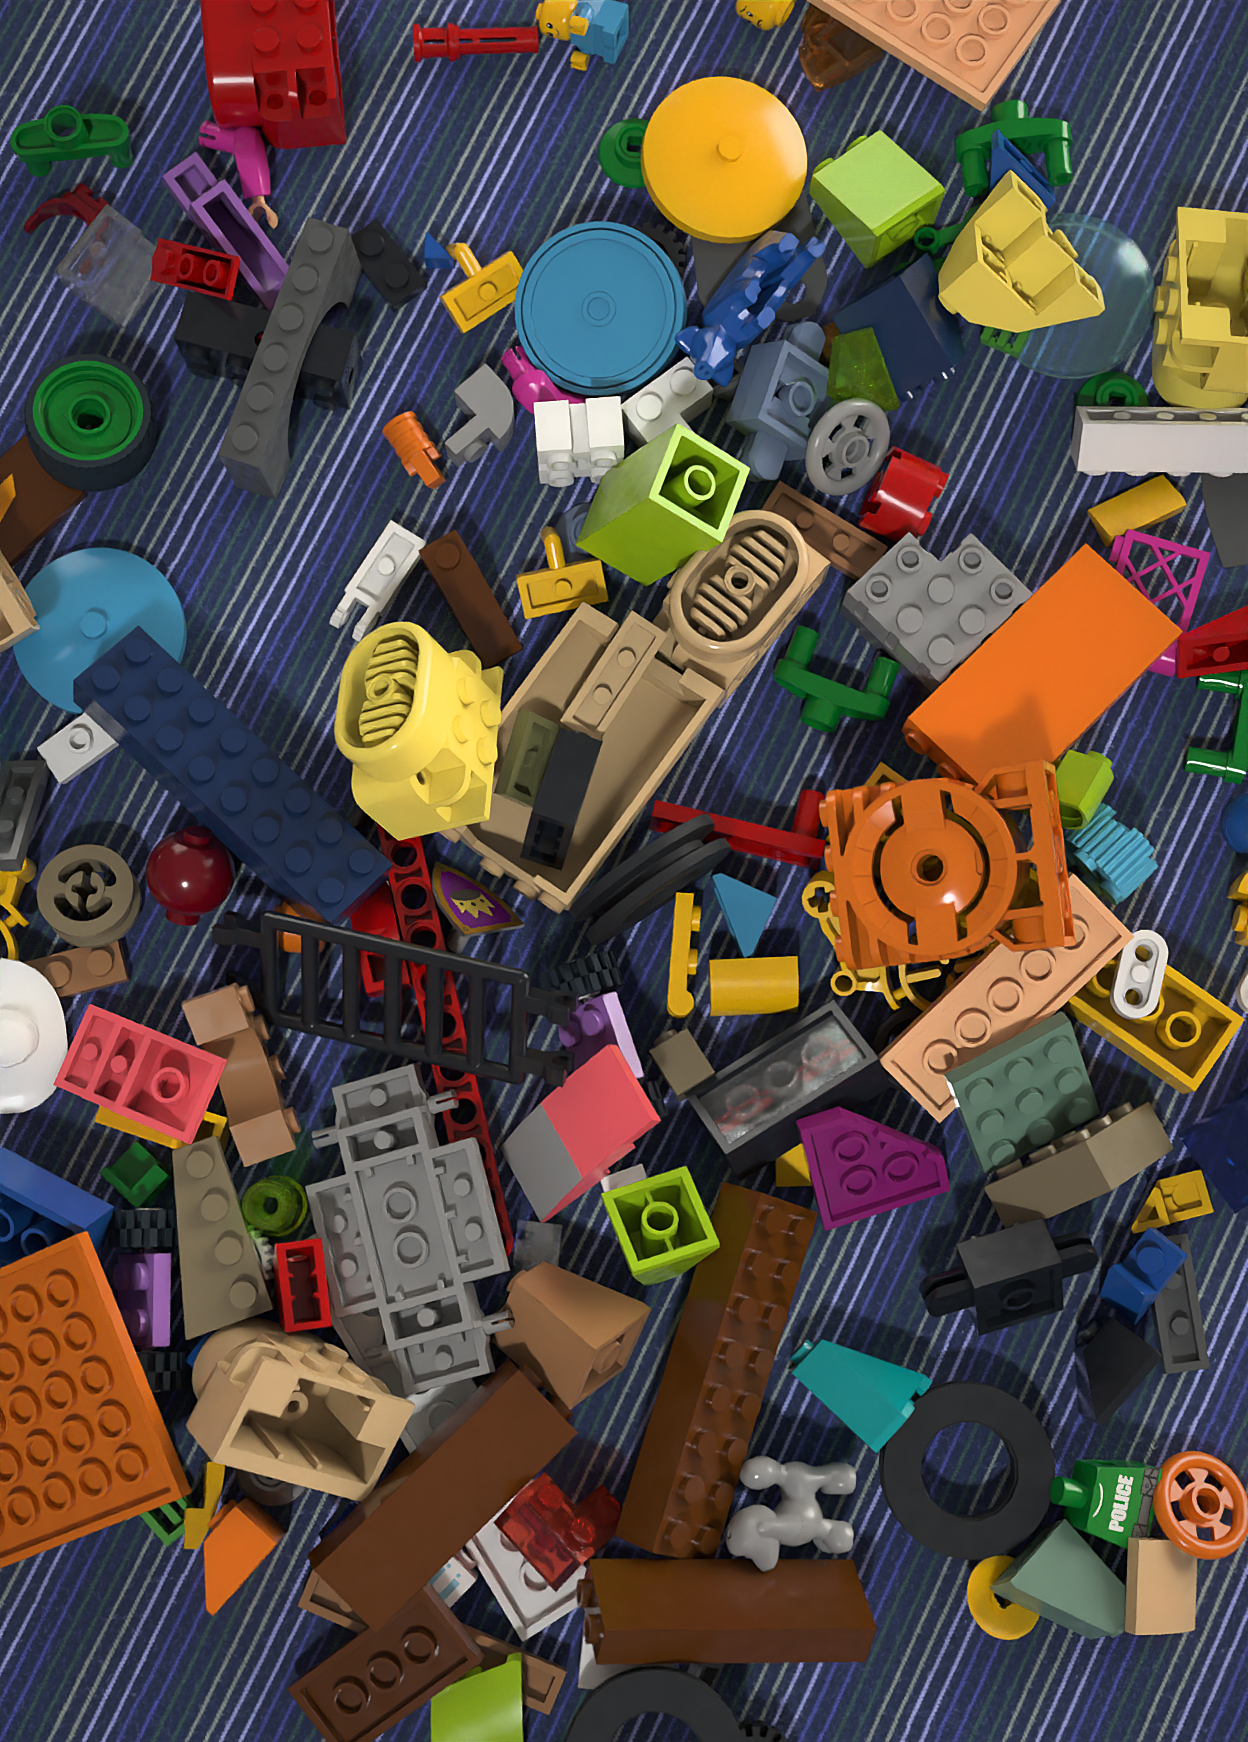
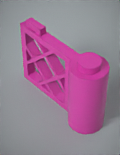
M1130 529L1125 531L1124 537L1116 535L1108 561L1116 563L1114 569L1122 576L1126 567L1131 576L1126 580L1128 582L1133 581L1138 591L1152 604L1175 593L1183 608L1179 622L1176 625L1183 631L1181 635L1187 633L1211 553ZM1137 542L1149 546L1157 563L1136 573L1128 558L1132 543ZM1159 549L1171 552L1173 554L1169 555L1166 558H1163ZM1179 555L1197 560L1192 578L1178 585L1166 562ZM1160 566L1172 589L1151 600L1139 577ZM1190 584L1185 599L1181 589ZM1177 640L1148 671L1168 677L1174 676Z

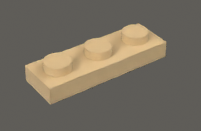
M631 610L560 721L575 731L586 733L591 738L600 740L668 634Z

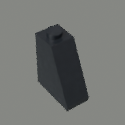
M564 728L560 729L531 813L520 858L562 871L603 741L591 738L583 732H573Z

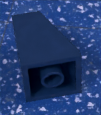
M928 253L860 292L831 317L884 405L897 397L901 403L911 399L923 390L921 384L931 378L935 384L947 379L957 372L955 364L966 354L953 316L939 300L938 276Z

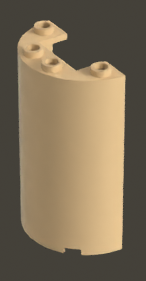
M585 602L580 604L501 711L502 718L501 723L498 725L496 744L498 758L494 765L489 820L439 831L441 835L455 844L458 840H461L483 857L479 865L493 876L500 879L505 873L516 881L513 885L516 891L532 902L539 896L538 900L557 914H560L562 910L569 911L725 695L722 688L690 668H687L682 675L653 657L600 739L603 743L562 871L520 858L533 808L524 807L495 794L494 790L519 710L532 711L560 725L557 738L561 728L575 731L562 723L560 719L620 629L617 622Z

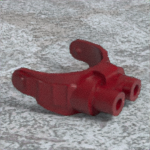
M81 182L72 192L66 191L59 199L53 198L42 203L36 209V212L30 215L25 222L24 230L31 234L45 220L57 215L74 216L84 221L89 229V240L86 254L78 263L76 271L80 274H85L91 268L92 262L98 253V232L105 225L103 218L112 207L101 197H98L96 200L91 198L93 192Z

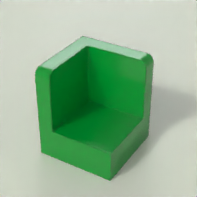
M138 1142L133 1143L112 1167L105 1166L99 1172L136 1208H147L174 1179V1174Z

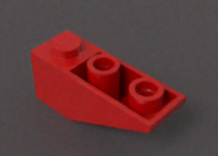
M158 238L156 251L152 257L150 280L232 301L241 257Z
M388 878L387 882L350 916L352 929L403 941ZM360 950V968L366 994L370 998L383 996L384 955ZM402 960V991L414 988L408 961Z

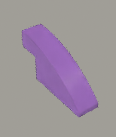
M194 152L164 174L161 182L215 251L241 257L237 273L238 279L268 311H271L289 266L227 181L223 179L221 182H218L197 152Z

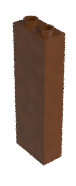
M507 1359L307 1554L313 1570L376 1633L578 1434L568 1422L574 1414L558 1397L553 1396L548 1401L538 1391L544 1382L526 1363L518 1369Z
M589 1559L584 1579H578L576 1586L577 1605L579 1608H584L586 1615L584 1620L586 1644H592L596 1664L866 1662L877 1630L853 1559H778L776 1565L771 1570L764 1572L756 1566L752 1559Z

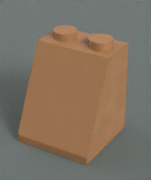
M543 1261L528 1272L521 1270L510 1281L507 1287V1291L510 1292L508 1299L499 1312L509 1309L513 1317L497 1322L502 1323L514 1320V1328L494 1333L491 1342L520 1367L526 1363L544 1382L542 1386L554 1397H558L571 1410L626 1368L651 1308L641 1301Z

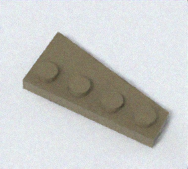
M212 1136L173 1150L172 1159L186 1340L275 1309L218 1136Z

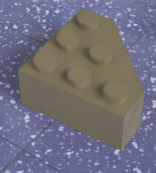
M1149 1101L1135 1108H1132L1130 1102H1126L1105 1113V1116L1084 1126V1129L1078 1132L1070 1131L1051 1141V1144L1028 1155L1031 1161L1022 1165L1020 1159H1017L997 1169L996 1173L999 1178L984 1188L1005 1228L1007 1229L1014 1223L1021 1221L1030 1222L1040 1218L1043 1220L1110 1192L1172 1151L1174 1147Z

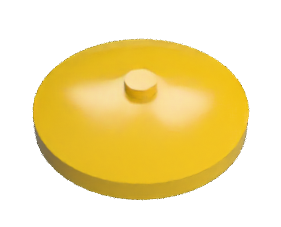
M708 77L691 81L669 94L657 107L643 137L641 170L644 183L653 202L660 212L676 227L696 238L709 242L723 244L741 243L761 237L770 230H773L790 213L805 183L807 153L799 126L789 110L775 96L745 80L732 77Z

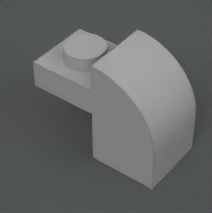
M485 363L454 390L456 405L470 419L467 424L445 442L447 456L458 468L467 460L469 463H472L479 459L487 450V443L489 441L502 452L510 443L514 433L515 415L511 393L505 383Z

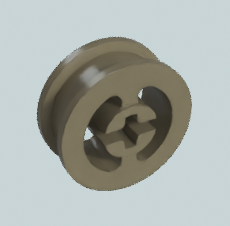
M78 845L62 851L44 868L37 885V902L45 920L60 938L69 944L82 948H99L116 942L133 927L141 910L142 894L136 877L120 855L100 845ZM92 872L91 880H89L86 874ZM95 872H102L115 877L116 883L113 886H106L102 878ZM93 888L97 892L96 894H92ZM83 898L87 899L86 904L84 903ZM72 906L82 919L87 920L89 913L94 919L75 921L65 917L63 911L66 907Z

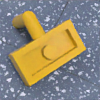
M451 243L447 245L445 251L454 260L458 261L467 278L440 295L439 298L460 333H466L515 300L523 269L512 251H507L481 268L467 244Z
M550 526L543 528L540 536L545 546L549 567L515 575L525 619L575 609L582 602L593 605L609 601L601 560L594 557L566 564L561 539L557 531Z

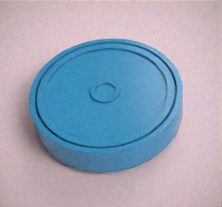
M605 221L586 222L558 232L542 244L533 254L518 283L515 296V322L520 342L527 356L538 370H542L548 375L552 382L571 392L588 397L623 396L651 383L669 366L675 357L679 346L674 338L686 328L687 299L678 270L667 254L652 239L640 231L623 224Z

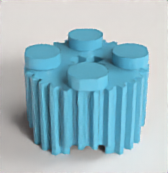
M1100 803L1085 829L1069 830L1063 836L1066 862L1071 867L1073 865L1078 867L1084 874L1080 880L1097 898L1103 894L1111 903L1117 905L1139 887L1154 872L1158 865L1155 860L1149 858L1154 852V848L1143 837V834L1136 828L1130 830L1122 823L1116 822L1114 819L1112 820L1111 818L1116 812L1109 805Z

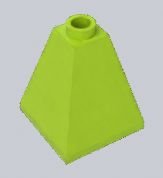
M687 1166L601 1193L602 1202L632 1276L646 1287L682 1275L720 1246Z

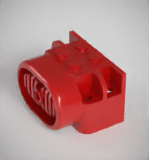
M200 0L207 85L213 115L220 128L231 129L261 126L266 141L277 149L347 144L335 0Z

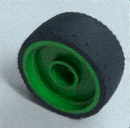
M92 353L67 356L46 367L38 375V378H35L34 383L30 386V391L27 393L24 424L30 448L41 467L60 484L84 492L109 491V489H116V487L130 482L132 478H135L142 471L143 467L145 468L150 460L156 439L154 406L144 383L124 363L118 362L114 358L111 359L108 356L93 355ZM90 424L100 425V427L93 430L84 429Z

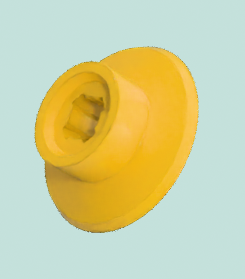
M996 1555L984 1559L972 1571L967 1585L968 1606L974 1620L986 1633L998 1639L1014 1640L1029 1633L1037 1623L1040 1615L1005 1599V1604L1000 1607L997 1599L994 1598V1591L990 1586L1015 1558L1006 1555Z

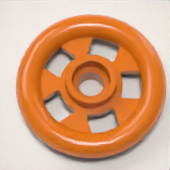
M1185 1451L1168 1458L1160 1466V1469H1163L1161 1480L1158 1482L1153 1494V1509L1161 1529L1176 1547L1193 1557L1214 1560L1231 1555L1241 1546L1248 1533V1498L1240 1480L1225 1463L1204 1452ZM1185 1471L1192 1483L1181 1489L1175 1478L1178 1474ZM1208 1474L1213 1476L1222 1485L1220 1490L1211 1484L1204 1483ZM1196 1500L1201 1504L1202 1511L1198 1507ZM1171 1502H1179L1180 1511L1185 1520L1177 1521L1171 1507ZM1224 1508L1232 1511L1230 1527L1219 1521ZM1196 1527L1201 1529L1209 1528L1212 1541L1198 1539Z

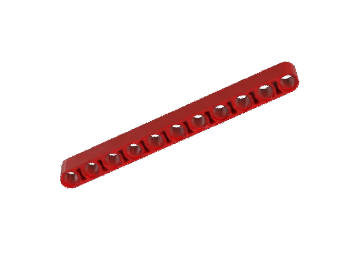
M376 822L383 855L393 864L388 877L403 941L413 944L414 937L419 932L428 930L436 935V944L433 948L448 952L437 902L432 890L431 876L422 837L417 836L398 841ZM403 847H410L417 851L415 862L408 867H400L394 863L395 853ZM412 889L423 890L427 894L425 904L418 909L411 910L406 908L403 904V899L408 891ZM408 961L425 1034L426 992L423 990V981L426 977V965ZM445 970L446 986L444 989L443 1015H450L456 1020V1029L451 1036L443 1038L442 1049L466 1054L467 1032L453 971ZM432 1065L438 1094L454 1089L457 1094V1098H453L454 1100H469L476 1107L475 1118L467 1124L456 1123L452 1117V1109L442 1111L449 1144L472 1137L477 1138L478 1143L484 1146L486 1150V1159L483 1165L488 1185L496 1194L494 1209L500 1231L506 1238L505 1252L508 1257L514 1248V1235L477 1075L465 1073L461 1079L449 1081L444 1078L442 1067Z

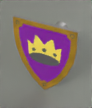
M435 862L431 875L433 894L439 908L455 928L447 941V947L451 951L456 953L462 952L471 936L524 927L525 924L514 911L491 890L466 874Z

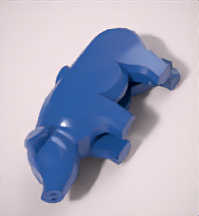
M770 230L746 251L705 307L702 314V328L700 329L694 325L687 327L674 338L679 348L688 354L694 363V375L697 379H713L723 387L728 386L734 373L733 361L736 351L746 347L775 319L776 311L786 299L789 290L796 285L809 267L824 252L826 245L822 241H818L812 236L802 245L796 247L800 241L792 233Z

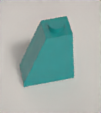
M819 1337L813 1343L806 1339L789 1358L794 1364L788 1371L875 1453L884 1446L915 1409L913 1407L914 1401L910 1398L916 1392L922 1396L932 1383L924 1374Z

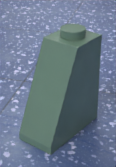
M1066 1519L1044 1525L990 1586L995 1594L1090 1640L1105 1636L1115 1638L1125 1631L1126 1587Z

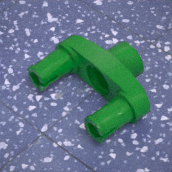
M1008 100L995 105L990 112V124L966 131L954 142L956 160L961 164L965 195L969 197L982 196L989 191L986 160L990 159L991 135L997 129L1023 155L1042 152L1045 154L1048 183L1050 186H1064L1073 180L1069 150L1073 144L1070 125L1060 119L1029 118L1027 104L1023 101Z
M68 105L53 107L48 111L45 118L19 125L14 129L10 138V144L15 155L20 161L25 163L29 173L35 177L46 176L50 173L52 166L50 161L76 160L108 155L112 165L120 169L128 168L134 162V151L131 146L132 137L123 119L109 114H79L75 108ZM69 128L75 129L74 133L70 136L60 137L64 130Z
M797 626L784 658L779 659L776 664L772 678L781 687L806 701L799 719L812 728L828 733L836 731L841 716L867 721L884 720L890 706V701L887 699L900 665L891 659L877 657L864 690L857 691L811 673L807 669L820 634L810 628Z
M1248 669L1198 676L1196 689L1235 694V699H1238L1231 747L1227 749V752L1188 746L1184 772L1222 777V782L1241 784L1248 769Z

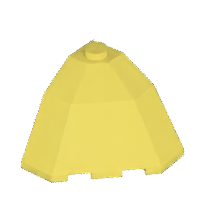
M1011 169L1002 177L957 236L938 274V297L942 305L950 313L956 314L958 312L970 323L1018 333L1093 317L1105 310L1101 288L1093 276L1088 275L1074 261L1078 254L1062 230L1057 229L1054 233L1051 231L1046 223L1045 213L1048 210L1041 199Z

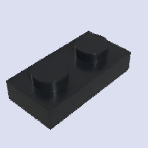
M377 219L351 236L363 274L393 312H396L427 289L426 281Z

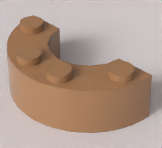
M233 983L183 1001L181 1005L197 1046L200 1045L204 1051L228 1060L218 1084L227 1111L229 1129L244 1167L295 1150L294 1134L301 1132V1127L293 1106L287 1108L279 1082L286 1079L285 1071L279 1055L274 1054L270 1056L265 1042L271 1039L269 1028L263 1014L254 1015L255 1006L247 985L239 987L237 983Z

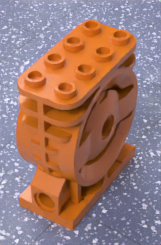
M1041 759L1027 761L1020 765L990 768L977 786L949 778H930L898 783L886 782L876 786H857L854 789L846 790L835 789L827 791L826 800L820 801L821 823L823 827H828L830 845H826L824 850L825 863L828 872L834 873L835 890L830 891V907L833 917H839L841 934L835 936V951L838 961L845 962L848 970L959 958L973 954L990 945L996 939L1012 952L1076 946L1055 765ZM996 785L997 799L992 800L987 795ZM945 794L951 795L954 813L970 822L979 832L986 844L990 858L988 886L979 904L966 916L967 937L963 939L961 936L959 913L971 905L982 888L985 877V860L982 849L972 833L961 824L948 819ZM901 809L904 824L890 836L883 848L880 858V875L884 891L891 902L904 913L915 917L917 940L909 937V923L897 917L885 905L877 891L874 880L873 866L878 844L885 832L897 821L896 813ZM1030 809L1034 845L1029 851L1019 827L1008 812ZM935 855L943 863V873L941 877L931 882L924 876L923 865L929 857ZM1030 863H1034L1037 865L1040 899L1043 901L1044 906L1021 909L1029 886ZM1011 923L1013 925L1014 939L1004 932Z

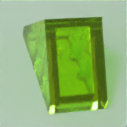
M872 327L837 334L833 337L826 395L839 403L851 398H866L878 404L884 412L897 410L900 404Z

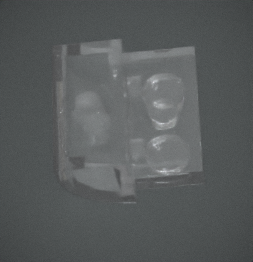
M108 204L105 205L55 268L57 277L76 297L91 308L93 306L124 331L162 284L150 280L152 257L156 251V246L142 236V231Z

